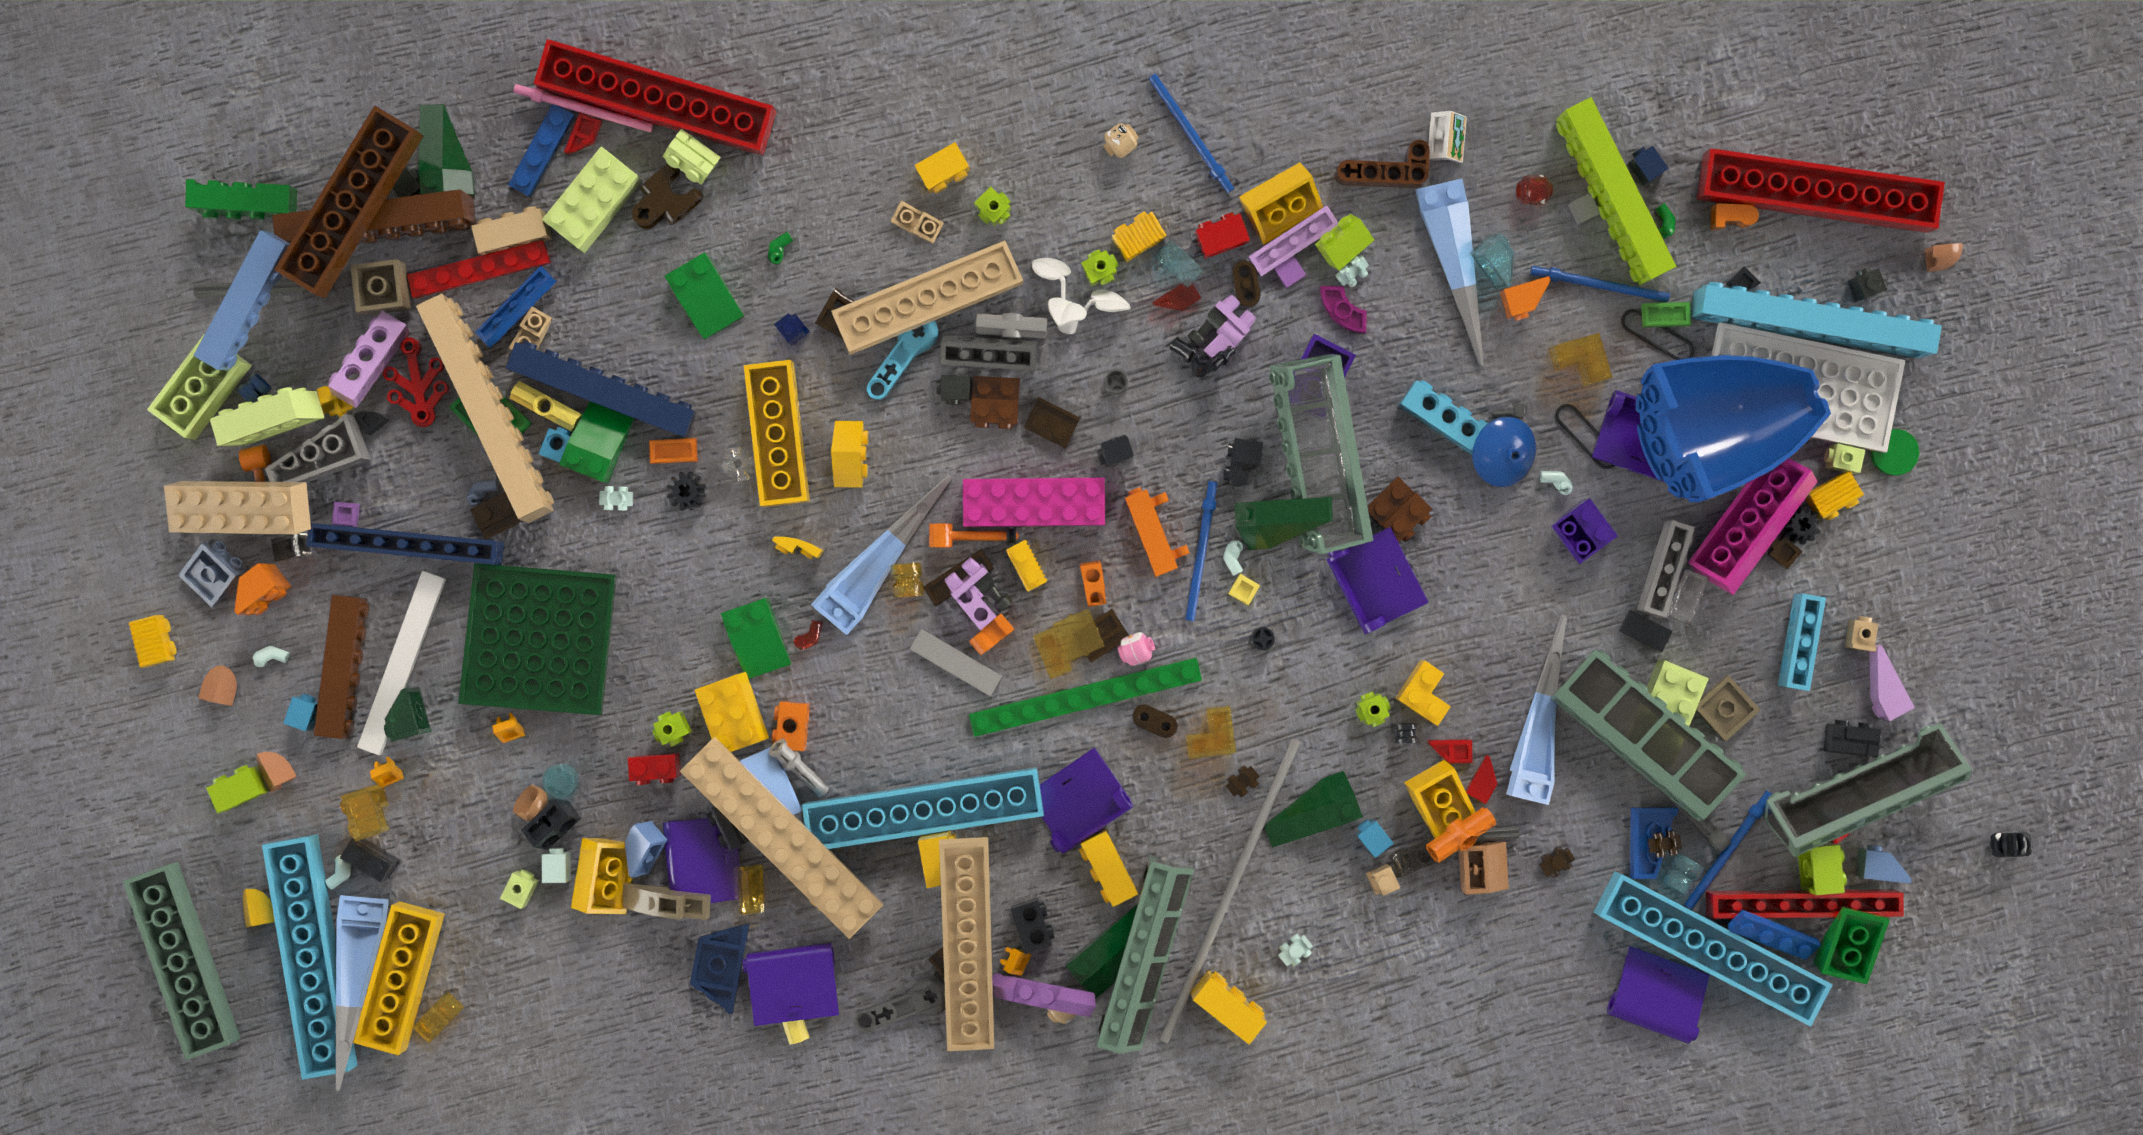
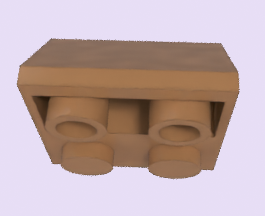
M1505 841L1474 843L1467 850L1462 851L1459 849L1460 884L1463 893L1483 894L1509 889Z

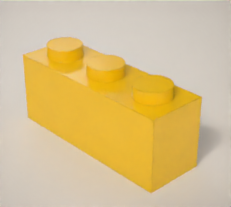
M1106 829L1081 842L1082 847L1079 849V852L1084 861H1090L1093 868L1089 871L1095 883L1100 881L1103 890L1100 892L1106 904L1111 902L1114 907L1138 895V891Z

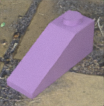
M1875 645L1877 647L1876 652L1869 651L1872 710L1879 719L1891 721L1915 707L1882 645Z

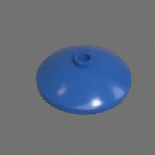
M1513 417L1497 418L1489 422L1480 431L1475 440L1472 453L1474 468L1479 477L1490 485L1507 487L1516 484L1527 475L1533 465L1536 456V441L1532 430L1523 421Z

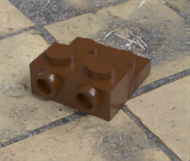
M973 376L970 422L975 423L976 428H989V424H997L999 429H1012L1013 425L1018 426L1020 378Z
M1399 476L1367 505L1369 515L1384 530L1391 527L1398 542L1401 540L1406 542L1415 533L1412 529L1418 523L1422 526L1431 518L1429 512L1432 508L1417 493H1414Z

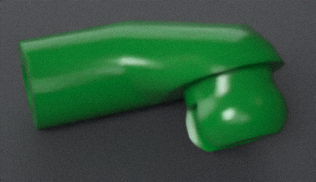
M1664 202L1655 211L1663 220L1662 227L1658 230L1662 238L1666 239L1675 232L1676 218Z
M787 231L769 244L768 260L775 265L782 262L784 247L793 242Z

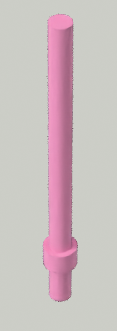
M518 84L514 86L513 93L529 97L534 102L542 103L543 101L650 133L653 130L654 124L549 94L544 89L537 87L532 89Z

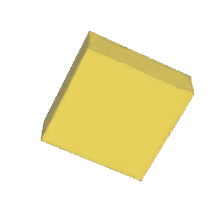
M1239 574L1228 594L1249 606L1260 585Z

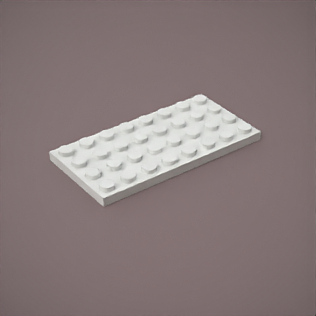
M1722 322L1718 323L1711 356L1758 357L1785 362L1814 371L1820 384L1817 390L1818 394L1828 402L1831 414L1811 438L1882 453L1887 452L1905 360Z

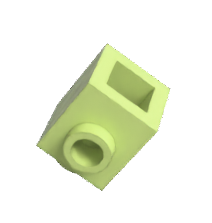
M1842 444L1830 445L1824 455L1825 468L1840 472L1850 471L1852 474L1861 473L1865 450Z
M518 870L512 873L500 899L522 909L527 906L539 880L533 878L534 874L527 870Z

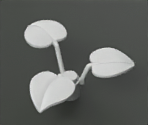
M1039 258L1031 262L1034 272L1040 277L1049 280L1059 279L1061 281V298L1050 299L1048 309L1058 326L1057 328L1063 333H1075L1078 321L1086 318L1087 310L1092 305H1095L1099 310L1107 312L1125 311L1131 308L1125 299L1109 290L1093 291L1091 294L1092 299L1089 300L1084 308L1077 303L1068 302L1065 299V277L1070 276V268L1062 261L1053 258Z

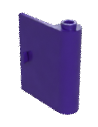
M1615 390L1609 400L1592 458L1658 480L1647 462L1639 440L1637 425L1641 423L1640 413L1636 411V396Z
M1391 527L1373 535V541L1328 553L1330 557L1326 560L1364 635L1429 603Z
M1095 747L1040 784L1044 816L1041 817L1052 832L1051 846L1056 852L1060 851L1063 854L1134 807L1131 799Z
M707 818L663 822V833L667 838L665 853L669 890L711 894L710 903L743 899L738 847L733 850H727L726 847L722 848L716 838L719 832L716 826L712 827Z
M832 943L747 954V958L743 959L744 973H748L754 1026L839 1015Z
M1629 946L1618 989L1609 1000L1607 1014L1689 1044L1691 1041H1695L1699 1034L1697 1025L1710 975Z

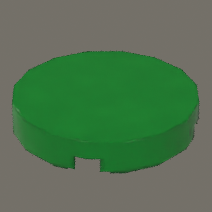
M1901 429L1891 430L1886 453L1871 450V460L1874 466L1883 474L1892 476L1903 475L1911 471L1917 464L1920 455L1919 445L1914 436Z

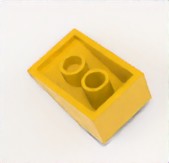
M1445 760L1404 782L1413 803L1434 838L1445 833L1449 824L1456 819L1464 820L1475 813L1455 768Z

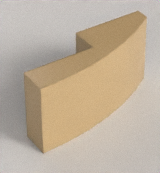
M900 201L890 220L892 224L932 244L944 222L924 211H919L903 201Z
M531 307L519 325L521 329L512 341L509 349L512 351L515 342L522 344L525 340L537 345L536 350H538L552 318Z

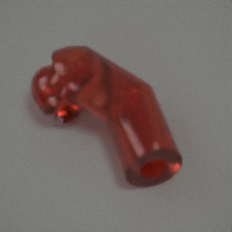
M812 620L809 632L795 637V647L800 650H806L816 645L820 638L823 622Z

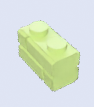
M683 129L679 131L662 156L671 167L679 168L686 173V177L690 181L698 182L701 185L721 158Z

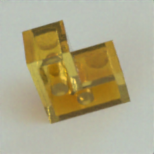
M1600 333L1554 345L1548 349L1554 370L1557 371L1577 365L1584 387L1613 378Z
M1230 705L1206 707L1208 731L1185 734L1188 758L1194 759L1236 753Z
M377 784L340 796V807L343 814L347 815L349 821L348 831L350 836L354 837L355 842L390 830L382 809L389 806L384 788Z

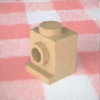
M1858 616L1857 620H1849L1844 648L1876 652L1877 647H1875L1878 624L1872 623V618ZM1864 629H1866L1865 638L1862 636Z
M1387 863L1366 872L1375 895L1380 893L1384 896L1400 889L1391 866Z

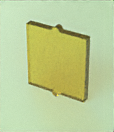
M1089 609L1074 615L1069 614L1067 618L1053 623L1069 662L1083 655L1089 656L1090 652L1104 647Z

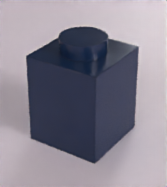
M1643 146L1632 154L1634 159L1628 163L1643 186L1669 169L1654 146L1647 150Z

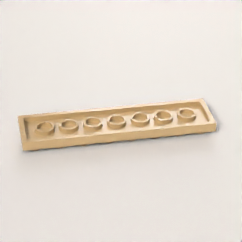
M1002 241L831 312L851 355L1023 285L1024 281L1006 241Z

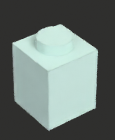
M549 848V852L542 854V883H566L570 881L571 852H564V848Z

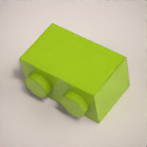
M1349 214L1343 217L1331 231L1323 234L1315 245L1327 263L1340 271L1370 245L1374 238L1361 219Z
M248 765L237 768L234 770L235 775L228 778L226 775L220 776L212 780L213 785L206 787L217 814L231 810L269 792L257 766L249 768Z

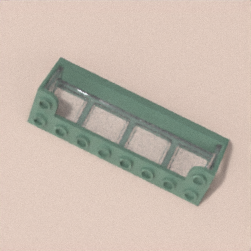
M1329 354L1270 365L1269 380L1274 387L1275 395L1273 396V402L1279 414L1277 424L1283 436L1282 450L1287 457L1286 472L1291 479L1292 499L1332 497L1333 521L1300 534L1299 542L1303 549L1326 554L1373 541L1341 356Z

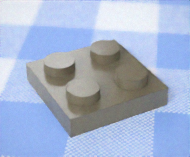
M1725 675L1701 697L1696 712L1725 742L1760 711L1757 705L1729 675Z

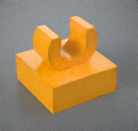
M509 713V720L503 721L501 717H497V724L492 726L493 733L502 743L525 736L524 728L512 713Z
M389 756L386 757V764L381 765L376 761L374 763L375 769L370 770L371 779L382 788L404 779L402 770L395 765V762Z
M1007 947L1005 951L1010 953L1008 960L1000 959V963L1005 965L1003 970L1009 974L1022 976L1032 954H1025L1024 950Z

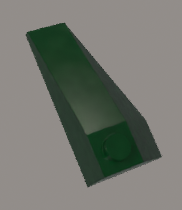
M421 105L419 133L424 135L419 143L420 194L461 189L470 196L475 195L473 171L466 159L463 147L458 140L445 105Z
M1332 497L1234 503L1235 525L1248 550L1272 549L1278 546V544L1292 540L1300 534L1333 521Z
M1344 771L1320 779L1313 787L1299 796L1297 800L1268 821L1264 827L1273 848L1362 818L1363 815Z
M1138 903L1066 961L1068 970L1088 992L1094 993L1095 999L1116 981Z

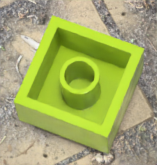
M1828 842L1798 855L1801 890L1814 895L1845 893L1844 886L1847 885V878L1842 869V862H1844L1845 856L1839 844L1834 845Z

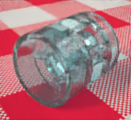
M1679 853L1671 862L1673 868L1666 871L1661 881L1689 897L1695 886L1693 881L1700 878L1705 868Z

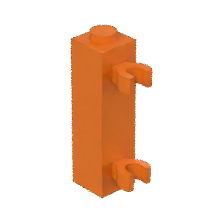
M1141 487L1127 492L1129 496L1125 497V502L1155 577L1177 569L1178 566L1175 559L1190 552L1187 545L1174 550L1170 549L1154 508L1169 501L1166 492L1150 498L1147 489L1142 491Z

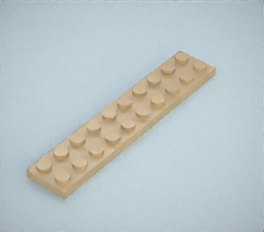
M716 737L680 770L849 939L883 906V903Z
M988 837L939 839L947 1051L994 1049Z

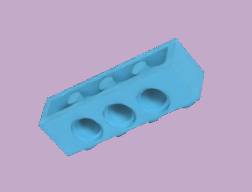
M1416 380L1413 382L1398 406L1472 455L1475 440L1488 423L1481 419L1477 421L1472 418V413L1462 406L1456 407L1452 404L1453 400L1443 393L1438 395L1432 391L1433 387L1426 381L1421 380L1419 382ZM1424 398H1429L1433 401L1432 410H1426L1423 407L1422 401ZM1444 411H1449L1452 414L1453 420L1451 423L1443 421L1442 413ZM1464 424H1468L1472 428V434L1469 437L1462 433L1461 429Z
M1808 594L1793 595L1778 686L1810 691L1826 601L1825 597Z

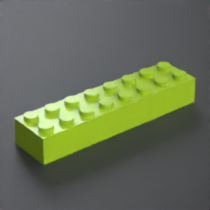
M1592 97L1566 109L1556 119V128L1561 136L1564 135L1568 143L1566 144L1567 150L1572 157H1575L1578 163L1577 170L1582 178L1585 177L1589 185L1587 186L1588 192L1593 199H1596L1599 205L1600 216L1602 219H1606L1609 225V234L1614 241H1617L1620 247L1619 254L1623 261H1627L1630 267L1629 273L1632 280L1640 286L1677 267Z

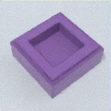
M1294 255L1273 269L1285 288L1290 287L1306 276Z
M334 502L332 525L358 527L360 504Z

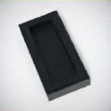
M1632 610L1628 611L1619 629L1620 632L1659 652H1663L1673 632Z

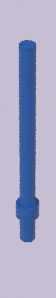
M1153 74L1149 77V81L1210 168V174L1214 180H1218L1225 192L1229 194L1235 188L1225 175V169L1221 164L1218 165L1157 74Z
M1531 266L1530 275L1543 278L1549 276L1551 282L1563 281L1668 302L1670 293L1562 272L1559 268L1550 267V269Z
M1208 481L1206 499H1203L1202 503L1204 511L1185 620L1195 621L1213 510H1216L1217 504L1215 496L1218 482Z
M1766 790L1756 805L1753 804L1748 810V816L1730 839L1731 844L1720 853L1684 903L1689 909H1693L1756 820H1760L1764 815L1765 811L1763 810L1766 807V800H1768L1772 793Z

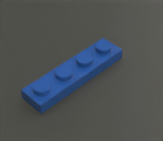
M552 104L508 184L510 187L531 198L573 122L574 114Z
M540 266L475 333L491 348L557 281L546 269Z
M1741 910L1728 923L1730 932L1804 960L1820 947L1819 940L1815 937Z

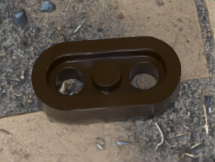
M1242 260L1235 264L1232 270L1236 298L1240 305L1245 308H1251L1260 300V288L1255 266L1250 261ZM1240 270H1246L1248 272V276L1241 277L1239 273ZM1246 292L1252 294L1251 300H1246L1244 298V294Z
M1146 704L1137 706L1133 711V721L1142 729L1163 738H1169L1177 731L1175 718ZM1147 712L1149 714L1148 720L1142 721L1140 714ZM1163 722L1170 723L1169 730L1165 731L1161 728Z

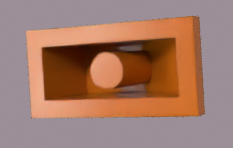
M1547 276L1502 290L1500 296L1507 319L1515 318V321L1528 318V313L1535 310L1551 281L1550 277Z

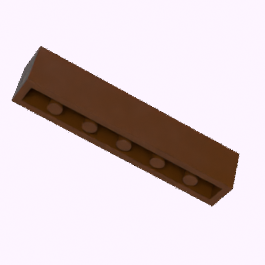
M332 595L314 736L345 739L349 738L350 734L353 733L354 721L352 720V714L357 707L355 691L360 683L358 667L363 660L361 644L366 637L364 621L369 613L367 598Z

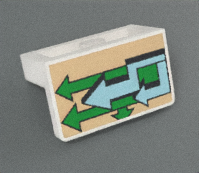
M1453 111L1431 113L1428 143L1430 148L1429 160L1463 162L1466 116Z

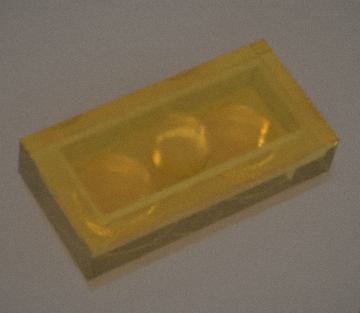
M1054 627L1032 636L1051 679L1072 670Z
M755 864L738 867L740 914L747 915L764 912L763 865Z

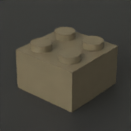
M394 259L350 265L357 313L366 316L380 314L381 311L389 313L411 310L406 263Z

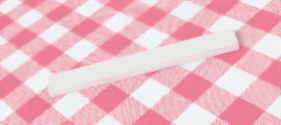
M426 571L421 572L359 740L358 748L382 755L444 587L445 578Z

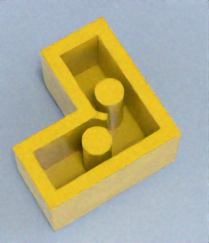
M835 421L831 448L834 487L862 488L863 478L868 477V464H863V460H866L867 448L864 445H868V431H864L863 421Z
M1425 660L1419 661L1394 698L1436 726L1440 724L1451 707L1432 694L1444 673Z

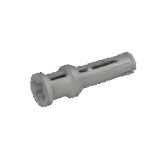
M779 739L771 746L769 755L776 757L782 763V767L785 770H791L818 797H822L827 793L829 786L801 761L800 754L790 749L785 739Z

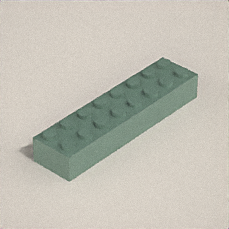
M179 862L168 864L122 881L185 1060L240 1040L239 1031Z

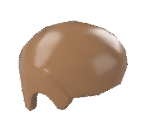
M533 784L528 786L516 800L513 813L523 820L531 821L548 805L547 793L542 788Z

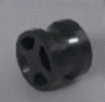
M1259 627L1252 631L1250 641L1254 648L1265 651L1273 646L1275 636L1270 629Z
M1418 723L1394 724V729L1397 731V736L1394 738L1395 743H1418V737L1416 736Z

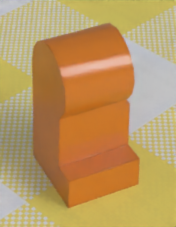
M1716 203L1710 210V230L1720 231L1725 228V224L1747 228L1756 223L1759 218V212L1753 205Z
M1101 561L1080 563L1088 607L1107 604Z
M1001 613L974 636L969 643L981 656L1015 629Z

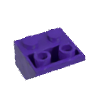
M1590 498L1583 499L1551 526L1578 564L1584 562L1618 537Z

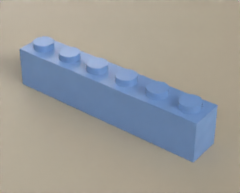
M260 230L193 356L217 370H229L234 366L239 349L248 340L247 334L251 327L255 326L259 320L258 314L262 306H265L270 299V291L281 279L282 275L274 269L290 243L271 232Z

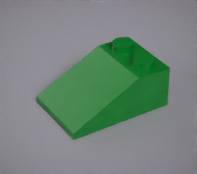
M705 252L664 276L704 340L744 317L714 263Z
M590 401L567 442L559 465L601 482L609 483L635 418Z
M763 598L720 613L728 637L743 672L747 673L748 679L791 665L769 598Z
M1842 907L1820 942L1814 964L1822 974L1868 984L1890 919Z

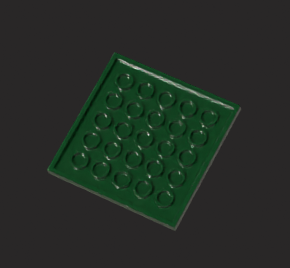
M474 563L458 704L602 716L617 575Z

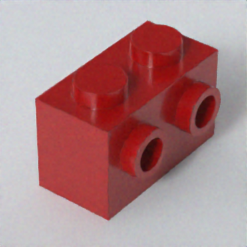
M1231 212L1221 216V220L1212 223L1210 220L1198 225L1199 229H1196L1195 236L1204 260L1249 243L1250 238L1240 213L1234 215Z
M680 752L638 755L627 758L629 781H636V785L651 784L650 780L660 779V783H672L674 778L681 776Z

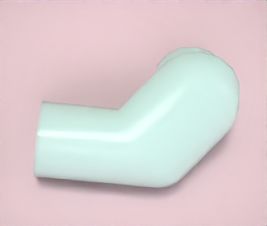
M1540 472L1541 483H1553L1562 495H1568L1572 492L1573 485L1563 472Z
M1239 540L1231 541L1223 555V559L1233 576L1243 571L1237 560L1240 552L1243 550V544Z
M268 646L255 652L253 662L257 667H264L267 661L271 659L286 663L290 657V652L274 646Z
M341 855L335 858V874L325 880L330 889H334L351 875V863L340 859Z

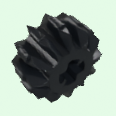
M690 471L687 476H685L684 472H679L680 480L672 476L671 481L675 483L674 486H666L667 489L673 490V493L667 494L668 499L675 498L671 505L676 507L680 503L679 508L681 511H685L686 506H688L689 510L693 511V502L701 506L702 502L698 499L699 496L703 498L707 496V494L700 492V490L706 488V484L698 485L702 478L696 476L693 479L694 474ZM684 486L688 488L689 486L691 487L689 489V492L691 493L690 496L684 495L683 497Z
M1800 505L1783 529H1786V532L1783 536L1786 538L1790 537L1792 543L1798 541L1800 545L1806 544L1807 540L1814 541L1815 537L1813 534L1821 532L1816 528V525H1820L1822 521L1814 519L1818 513L1816 511L1810 513V506L1802 508ZM1798 521H1801V524L1804 525L1803 529H1800V525L1797 524Z
M2027 832L1994 833L1990 836V849L1995 857H2023L2032 854L2033 844L2031 836Z

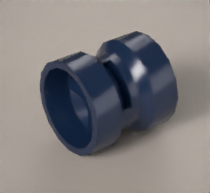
M254 372L249 377V381L246 384H241L237 391L246 401L255 403L258 402V397L267 394L272 388L264 378Z

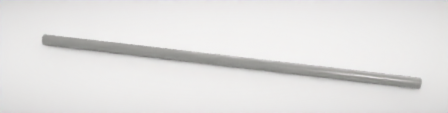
M1292 738L1170 1014L1160 1037V1040L1168 1043L1295 757L1301 743L1298 740Z

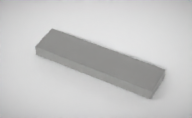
M923 629L920 630L910 647V650L989 696L992 695L1002 678V675Z

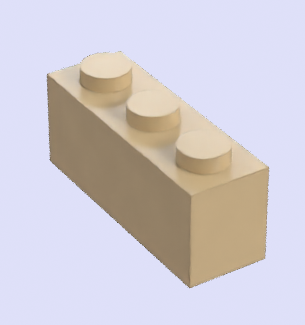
M533 206L523 209V213L514 214V212L500 215L501 218L496 220L485 218L477 221L478 224L471 227L478 253L486 255L540 240H551L549 225L542 220L546 215L545 212Z

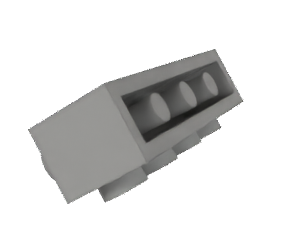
M1673 520L1664 522L1637 611L1659 618H1666L1667 614L1670 613L1673 606L1672 598L1674 592L1677 591L1680 584L1679 576L1687 562L1686 554L1694 539L1693 532L1695 527Z

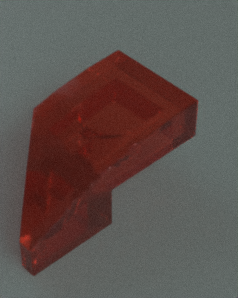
M1188 278L1152 303L1157 307L1184 311L1202 299V297Z

